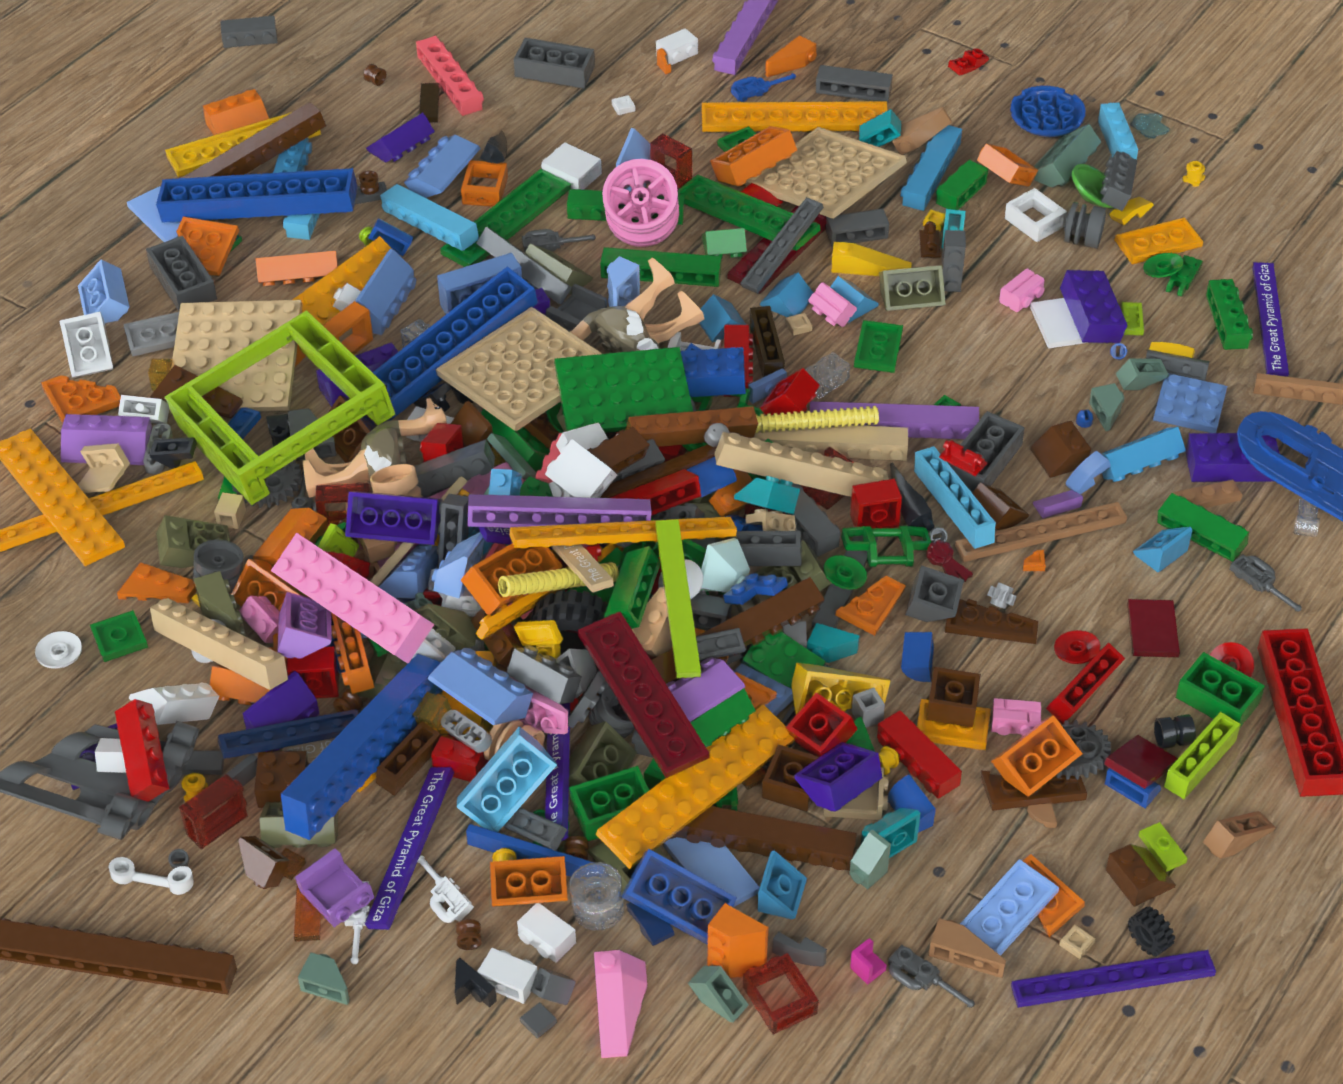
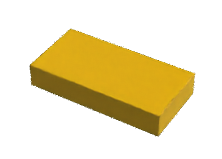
M555 620L517 622L514 626L522 646L560 644L563 640Z

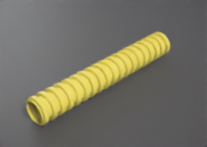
M866 406V409L863 407H859V409L853 407L852 410L850 408H846V410L840 408L838 411L837 409H833V411L827 409L826 411L820 410V412H817V410L810 412L809 410L806 413L804 411H800V413L795 411L793 414L781 412L780 415H777V413L773 415L767 413V416H764V414L757 416L756 414L758 421L756 433L759 431L765 433V430H768V432H772V430L778 432L779 429L781 431H785V429L791 431L793 428L795 430H798V428L805 430L806 427L808 429L812 427L818 429L820 426L821 428H825V426L828 428L834 426L836 428L838 425L850 427L851 424H854V426H858V424L864 426L865 423L867 425H871V423L877 425L879 413L876 406L872 408Z
M613 562L600 564L613 578V582L617 581L619 573L616 564ZM570 567L502 576L498 581V589L503 597L586 586Z

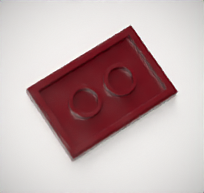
M1128 599L1127 608L1133 656L1179 658L1180 649L1174 601Z
M1136 735L1109 755L1104 764L1146 789L1164 775L1178 758L1143 737Z

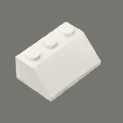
M203 682L199 684L151 688L130 694L129 696L131 701L138 699L153 705L156 725L176 723V721L188 722L210 719L219 695L212 687Z

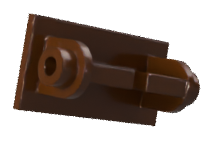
M928 221L924 225V230H919L921 257L941 258L939 230H936V225L932 221Z

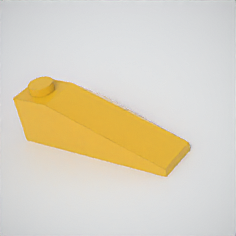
M834 242L831 273L879 276L881 271L911 268L912 265L911 262L855 243Z
M796 663L791 684L795 714L799 713L815 693H818L844 712L847 709H852L853 695L871 688H875L885 703L891 680L819 665Z

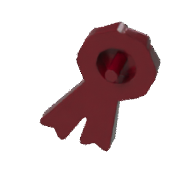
M937 540L930 543L926 556L932 564L942 566L944 573L961 578L964 582L967 581V578L973 576L971 571L953 559L954 550L948 542Z

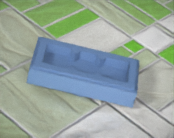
M782 368L749 384V401L753 404L768 397L776 384L787 377V372Z

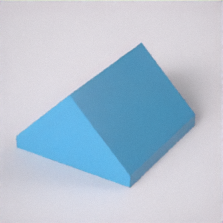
M796 273L780 280L760 302V306H770L771 311L785 317L798 315L810 303L808 299L813 294V291L801 275Z
M840 276L831 285L833 290L857 307L856 312L849 318L850 320L847 323L859 318L879 305L878 302L853 282Z
M715 294L700 309L703 312L704 320L699 324L712 343L716 342V340L724 339V325H747L732 303Z
M1190 526L1161 530L1135 549L1133 553L1159 573L1188 551L1192 528Z
M775 850L770 852L758 891V912L795 919L807 877Z

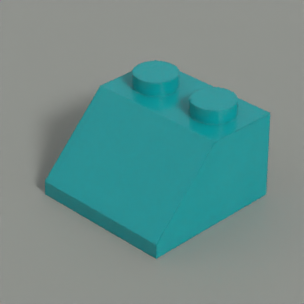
M766 476L765 480L755 478L734 495V499L794 514L800 489L792 487L793 482L782 479L779 481L778 478Z
M899 808L894 812L885 814L881 820L874 824H868L862 830L861 844L873 829L891 844L889 858L917 842L921 813L915 809Z

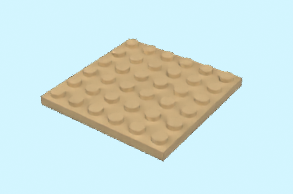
M817 127L795 143L797 151L792 153L790 158L780 160L776 166L763 170L761 175L746 180L745 186L747 187L751 183L759 185L777 199L800 206L806 197L823 204L824 208L819 214L834 219L905 165L907 161L906 156Z
M301 300L181 303L171 369L174 365H177L197 376L203 374L300 315L303 305ZM294 340L218 386L242 399L243 403L236 412L241 408H250L256 411H290L298 346Z
M530 307L438 367L436 373L437 376L514 431H518L561 402L554 366L555 358L602 353L533 307Z

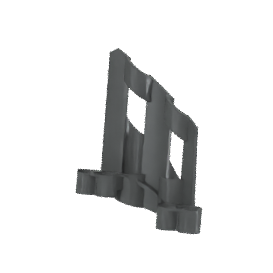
M176 721L172 733L167 735V742L160 741L169 789L149 802L131 797L126 773L97 772L95 762L80 758V754L91 745L99 743L100 738L120 739L118 730L96 724L85 732H76L63 738L53 747L50 754L33 763L19 761L4 768L0 772V792L101 825L100 828H97L98 833L122 840L131 829H140L149 819L154 807L166 792H171L178 785L184 775L185 766L191 758L199 728ZM38 773L80 787V796L74 800L25 784L24 782L29 777Z

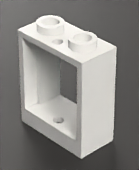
M1036 188L1006 203L1005 219L1036 242L1065 226L1067 211ZM1033 207L1045 217L1035 222L1023 212Z

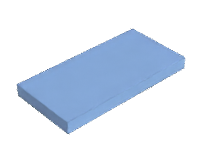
M159 186L128 201L127 205L163 242L178 237L176 231L181 221H161L156 206L160 191Z
M678 837L669 839L664 843V848L679 866L737 897L733 908L758 894L760 887L725 845L724 847L717 848L708 842L691 843L687 839Z
M1019 859L960 924L964 925L1001 956L1059 892V887Z

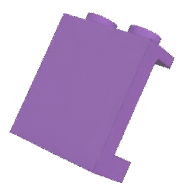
M336 848L295 877L300 892L333 927L346 921L353 913L361 907H365L374 899L370 884L368 882L363 883L343 862L342 856Z

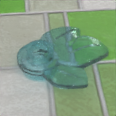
M1137 114L1132 122L1133 126L1148 138H1156L1157 135H1164L1169 132V128L1160 122L1163 117L1160 114Z

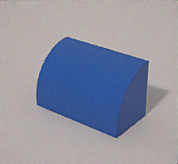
M379 218L376 220L368 237L374 241L380 236L401 256H404L413 240V236Z
M715 457L687 469V471L699 477L701 498L737 481L734 470L716 465Z
M905 632L901 664L903 673L916 681L931 682L934 656L932 632Z
M1111 768L1107 770L1105 785L1145 809L1161 791V785L1153 782L1144 789Z
M910 774L900 779L889 791L888 803L894 811L899 808L918 810L921 813L918 833L932 827L934 824L935 807Z

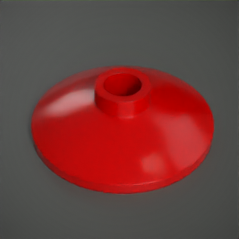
M1082 630L1066 632L1060 635L1054 643V651L1057 657L1071 664L1087 663L1101 649L1099 639L1092 633Z
M1227 642L1220 644L1210 653V656L1227 665L1232 662L1235 663L1236 670L1251 678L1254 671V659L1250 651L1243 645Z

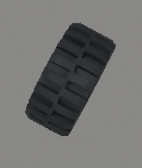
M570 589L568 592L559 590L556 594L552 592L546 595L545 598L540 599L532 610L530 621L555 620L563 638L560 643V655L568 649L587 650L578 633L564 630L578 631L583 627L604 619L608 603L606 601L602 602L601 597L597 595L592 596L586 591L582 593Z

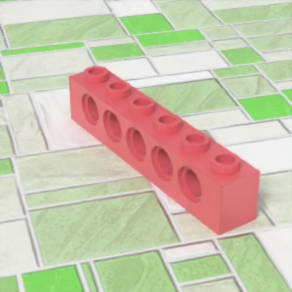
M437 36L417 41V57L436 82L440 84V87L460 114L465 116L483 110L482 102L484 97L482 92L477 90L473 81H470L466 71L460 68L459 62L453 59L451 52L447 51L444 43L440 42Z

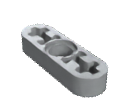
M159 423L152 428L143 459L145 471L149 474H158L164 469L165 465L159 462L154 463L149 454L154 440L172 439L171 427L167 423Z
M450 710L443 715L441 719L442 727L475 752L481 753L490 747L492 737L485 729L457 710ZM471 727L468 733L462 735L466 728ZM478 737V738H480L481 740H480V741H476L475 738Z

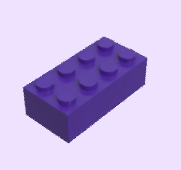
M1067 270L1060 290L1082 342L1120 343L1127 328V322L1105 272L1099 270Z
M1189 433L1185 453L1191 482H1224L1228 480H1234V482L1273 481L1258 471L1245 457L1239 446L1237 433ZM1262 435L1261 437H1263L1266 445L1279 453L1276 438Z

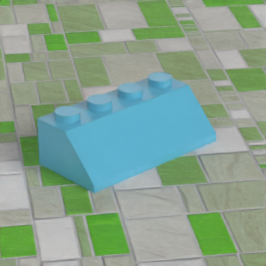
M519 726L457 797V808L481 827L498 832L556 767L557 763L534 737Z

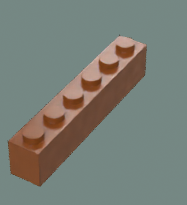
M754 406L633 416L628 418L626 430L634 427L646 441L653 439L657 447L706 443L704 435L707 429L714 423L726 425L730 433H739L745 437L754 438L758 421Z

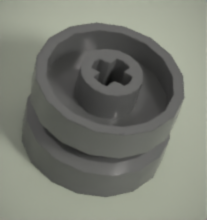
M217 539L200 544L194 552L193 581L194 578L220 571L223 580L228 579L231 592H228V594L232 593L243 571L244 554L241 548L235 543Z

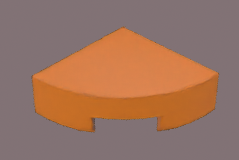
M661 48L657 50V65L665 74L671 73V64H667L665 58L667 53Z
M1044 550L1034 551L1032 555L1025 558L1023 571H1045Z

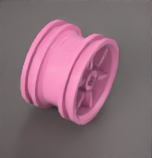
M633 159L620 164L608 175L603 188V203L606 221L612 233L622 242L637 247L652 246L668 238L674 231L679 219L677 185L669 170L652 160ZM644 183L650 184L648 188H645L643 186ZM630 186L632 188V191L629 192V190L625 189ZM663 195L664 199H657V197ZM624 204L625 207L623 209H619L618 205ZM654 213H657V218H651L654 215ZM632 218H634L639 221L634 223L631 220Z

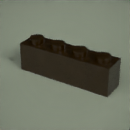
M771 307L750 308L749 326L751 333H753V342L762 377H765L782 368L784 369L785 361Z

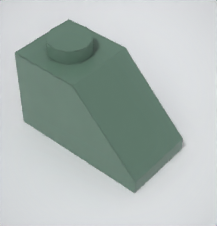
M1129 358L1116 373L1123 390H1141L1169 376L1161 359Z
M1115 383L1092 388L1089 401L1104 430L1110 431L1121 412L1122 403H1124L1123 392L1119 391Z
M873 829L868 833L850 863L849 875L854 882L861 884L867 890L888 872L891 846L888 841Z
M310 952L298 976L300 990L348 1005L350 1000L347 986L335 960L326 954L318 955Z
M703 966L688 982L703 1004L731 1023L749 1006L721 966Z

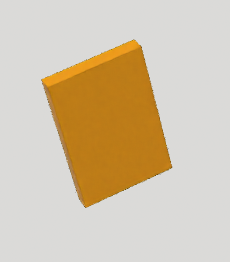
M921 699L917 727L933 743L986 750L990 708L976 707L973 727L926 720L929 700Z

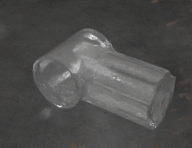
M1303 498L1299 499L1294 534L1317 537L1320 518H1317L1318 507Z

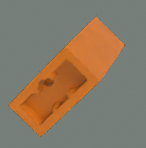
M986 143L977 159L981 164L1012 184L1029 187L1038 172V169L1006 147Z
M470 160L461 187L462 204L493 207L501 201L508 180L507 163L497 164ZM473 177L498 179L496 187L471 185Z
M355 301L323 325L338 341H340V336L352 328V334L341 343L353 355L373 340L370 311Z

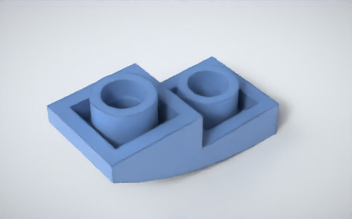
M1096 450L1073 471L1065 483L1070 490L1082 494L1095 485L1094 477L1111 467L1109 460Z

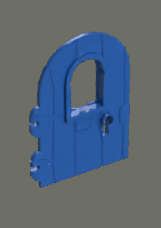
M1264 411L1246 416L1238 427L1237 435L1239 446L1249 462L1268 478L1343 522V449L1334 445L1326 433L1321 431L1318 434L1316 427L1311 425L1302 426L1286 416ZM1269 435L1278 438L1281 442L1308 457L1305 468L1272 450L1266 445L1261 436Z

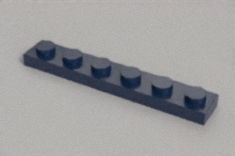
M357 709L220 734L218 735V744L223 758L227 759L336 738L359 713Z

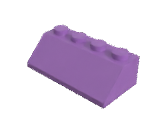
M66 414L61 428V462L87 463L80 452L84 446L119 443L130 462L129 465H144L143 459L152 431L150 417Z
M287 592L279 613L277 652L287 658L296 657L301 659L330 645L332 640L331 612L311 598Z
M713 657L707 658L700 663L701 677L681 678L676 682L672 681L666 684L690 722L745 688L744 683L724 660Z

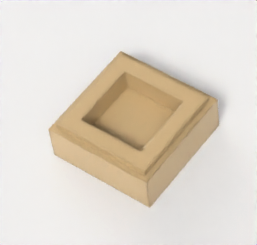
M805 313L786 317V324L793 336L812 331V324Z
M1074 924L1060 940L1059 946L1081 959L1095 943L1096 938Z

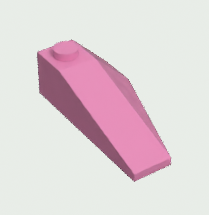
M525 685V688L531 691L533 696L526 717L519 719V721L523 722L524 726L530 725L540 731H544V733H568V711L561 704Z
M620 950L594 952L601 1058L628 1056L635 1032V1025L647 989L646 964L644 961Z

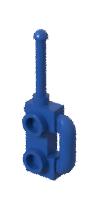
M792 73L770 82L764 81L762 77L750 76L733 83L731 93L738 101L744 102L750 97L762 96L768 92L772 85L791 79L794 80L796 74Z

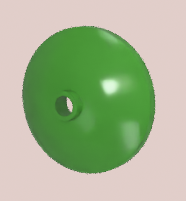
M1076 165L1072 170V180L1082 198L1099 207L1114 208L1101 202L1103 194L1100 191L1103 187L1104 173L1090 165Z

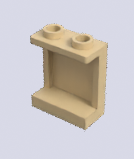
M881 768L882 779L845 804L840 810L834 812L824 808V817L881 820L882 811H887L888 796H883V791H888V777L884 776V768Z

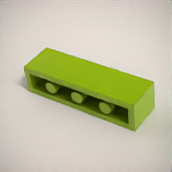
M1220 712L1168 769L1164 787L1185 799L1236 742L1241 724Z

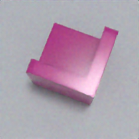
M870 938L852 951L850 968L867 985L885 972L887 967L873 953L874 942Z

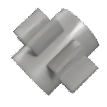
M999 582L997 587L991 586L987 596L992 597L991 604L1006 609L1008 604L1013 606L1017 597L1012 594L1014 588Z

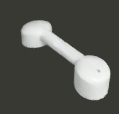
M125 857L115 858L109 863L111 878L118 884H128L132 881L167 887L173 894L181 895L188 892L194 883L192 871L186 866L177 867L169 873L168 877L136 872L133 862Z

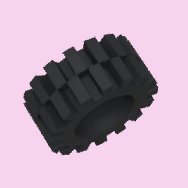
M1149 906L1129 918L1128 925L1130 926L1128 929L1132 932L1130 934L1131 937L1137 940L1135 942L1137 946L1141 945L1143 952L1147 951L1148 955L1156 957L1175 943L1173 941L1175 936L1172 934L1174 933L1173 928H1169V921L1164 920L1165 916L1163 914L1159 915L1157 909L1153 910Z

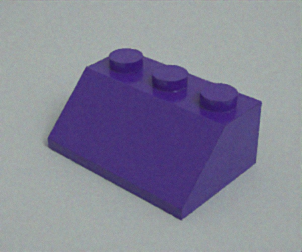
M421 113L366 147V149L385 163L391 159L395 162L403 157L402 152L405 150L409 153L416 149V143L420 142L422 145L430 140L429 135L435 131L424 113Z
M294 671L288 676L287 681L274 687L243 712V718L247 730L317 717L320 713L317 699L300 675ZM274 749V750H269V751H263V752H275V751H278L279 749Z
M841 742L794 775L795 780L817 806L834 812L840 810L845 804L855 799L859 794L883 778L878 752Z

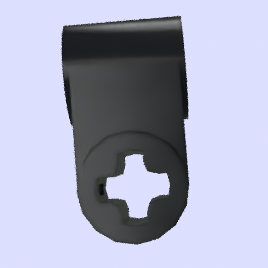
M288 413L266 416L269 434L271 435L274 447L290 437Z

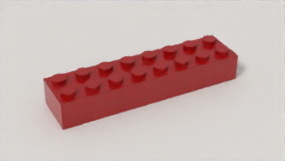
M1308 628L1264 630L1261 633L1257 649L1300 797L1343 795V741Z

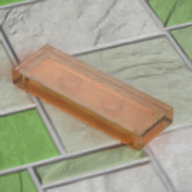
M297 885L294 939L295 941L320 940L321 913L300 892Z

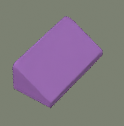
M1070 490L1034 501L1033 505L1044 519L1081 507L1083 496Z

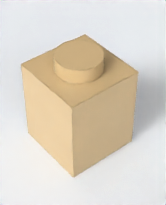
M222 493L214 511L217 524L239 529L246 512L243 495Z

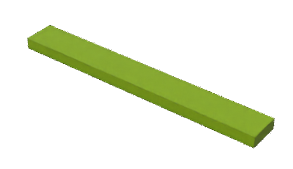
M679 519L657 520L655 527L677 678L701 677Z

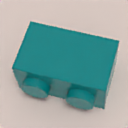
M892 109L865 122L859 128V140L877 147L901 136V120Z

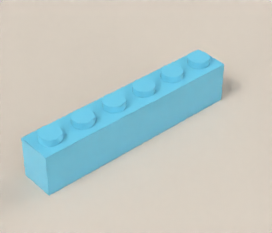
M396 184L380 195L382 208L386 213L450 244L452 247L463 251L479 239L476 223L399 184Z
M935 446L915 452L914 472L974 549L994 543L996 522L951 466L939 458L941 454Z

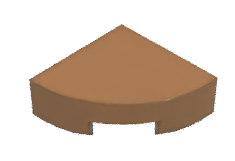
M1052 803L1028 806L1027 812L1031 819L1044 824L1045 827L1056 828L1057 820Z

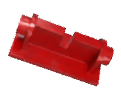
M953 440L945 441L943 445L945 450L939 456L940 459L975 477L987 465L981 454H977L969 449L964 451V447Z

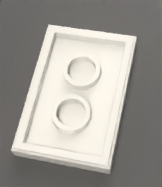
M1064 298L1031 302L1030 309L1048 348L1086 343L1082 342Z

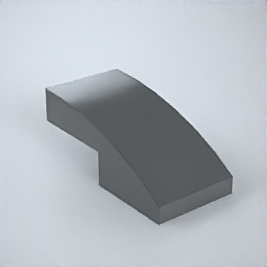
M780 932L773 938L772 952L782 958L809 966L823 967L826 963L827 949L807 937L800 944Z

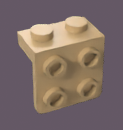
M119 443L83 447L80 452L90 469L78 486L84 493L108 492L114 488L116 482L130 464Z
M757 509L754 514L746 515V524L762 525L763 531H795L796 528L795 515L783 514L781 511L768 512L767 509Z

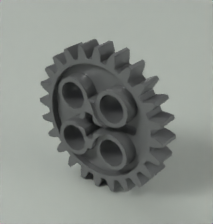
M296 459L264 479L270 494L256 502L259 504V508H262L263 504H267L268 508H270L273 502L278 506L279 500L287 502V496L294 497L293 491H299L298 485L302 484V474L299 464H296ZM232 485L233 491L236 492L237 495H241V493Z
M1065 720V724L1062 727L1083 754L1057 774V778L1063 774L1066 775L1067 780H1069L1071 775H1074L1079 780V776L1082 774L1084 777L1089 778V772L1097 775V769L1104 770L1105 760L1111 755V741H1108V735H1103L1102 729L1096 731V725L1087 727V722L1078 725L1077 720L1073 724Z

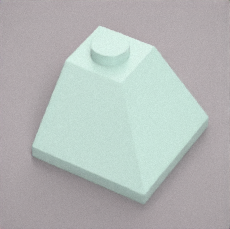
M731 538L708 544L701 568L703 573L702 588L727 593L733 585L741 583L749 575L750 568L738 539Z

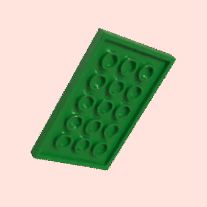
M680 347L554 359L566 431L599 423L604 433L619 432L623 429L626 430L629 417L693 411Z

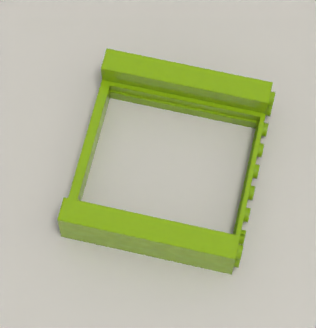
M307 310L165 396L178 427L188 438L195 437L196 446L251 505L270 494L264 481L266 477L363 416L367 415L377 425H380L396 415L385 384ZM294 340L299 345L300 350L350 399L258 456L201 396Z

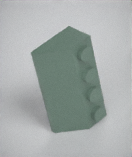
M1087 124L1067 135L1061 136L1034 165L1038 172L1033 180L1051 188L1068 183L1070 181L1069 177L1072 176L1073 168L1078 164H1085L1088 161L1087 157L1097 151V146L1101 143L1091 125Z

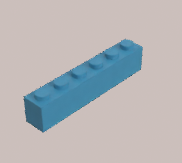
M948 125L933 136L931 141H928L926 151L921 153L920 162L915 164L913 174H910L908 177L907 185L902 187L901 197H903V206L922 211L926 209L961 144L962 128Z

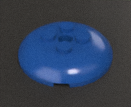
M1034 86L1024 89L1019 96L1013 98L1010 108L1012 118L1019 127L1028 133L1041 137H1060L1071 133L1080 127L1086 114L1085 105L1077 95L1065 93V89L1055 86Z

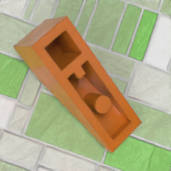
M799 35L766 60L765 76L770 77L807 66L816 59V43Z

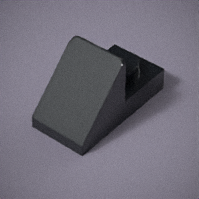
M447 383L432 388L417 399L414 405L426 409V399L431 398L433 403L441 407L445 412L450 408L449 403L445 399V394L451 388Z
M195 437L154 440L149 456L151 459L174 469L180 466L181 459H193L197 442Z
M458 958L456 960L455 973L456 1004L458 1005L469 994H472L476 1001L479 1003L483 1002L490 1008L497 1002L495 987L464 960Z

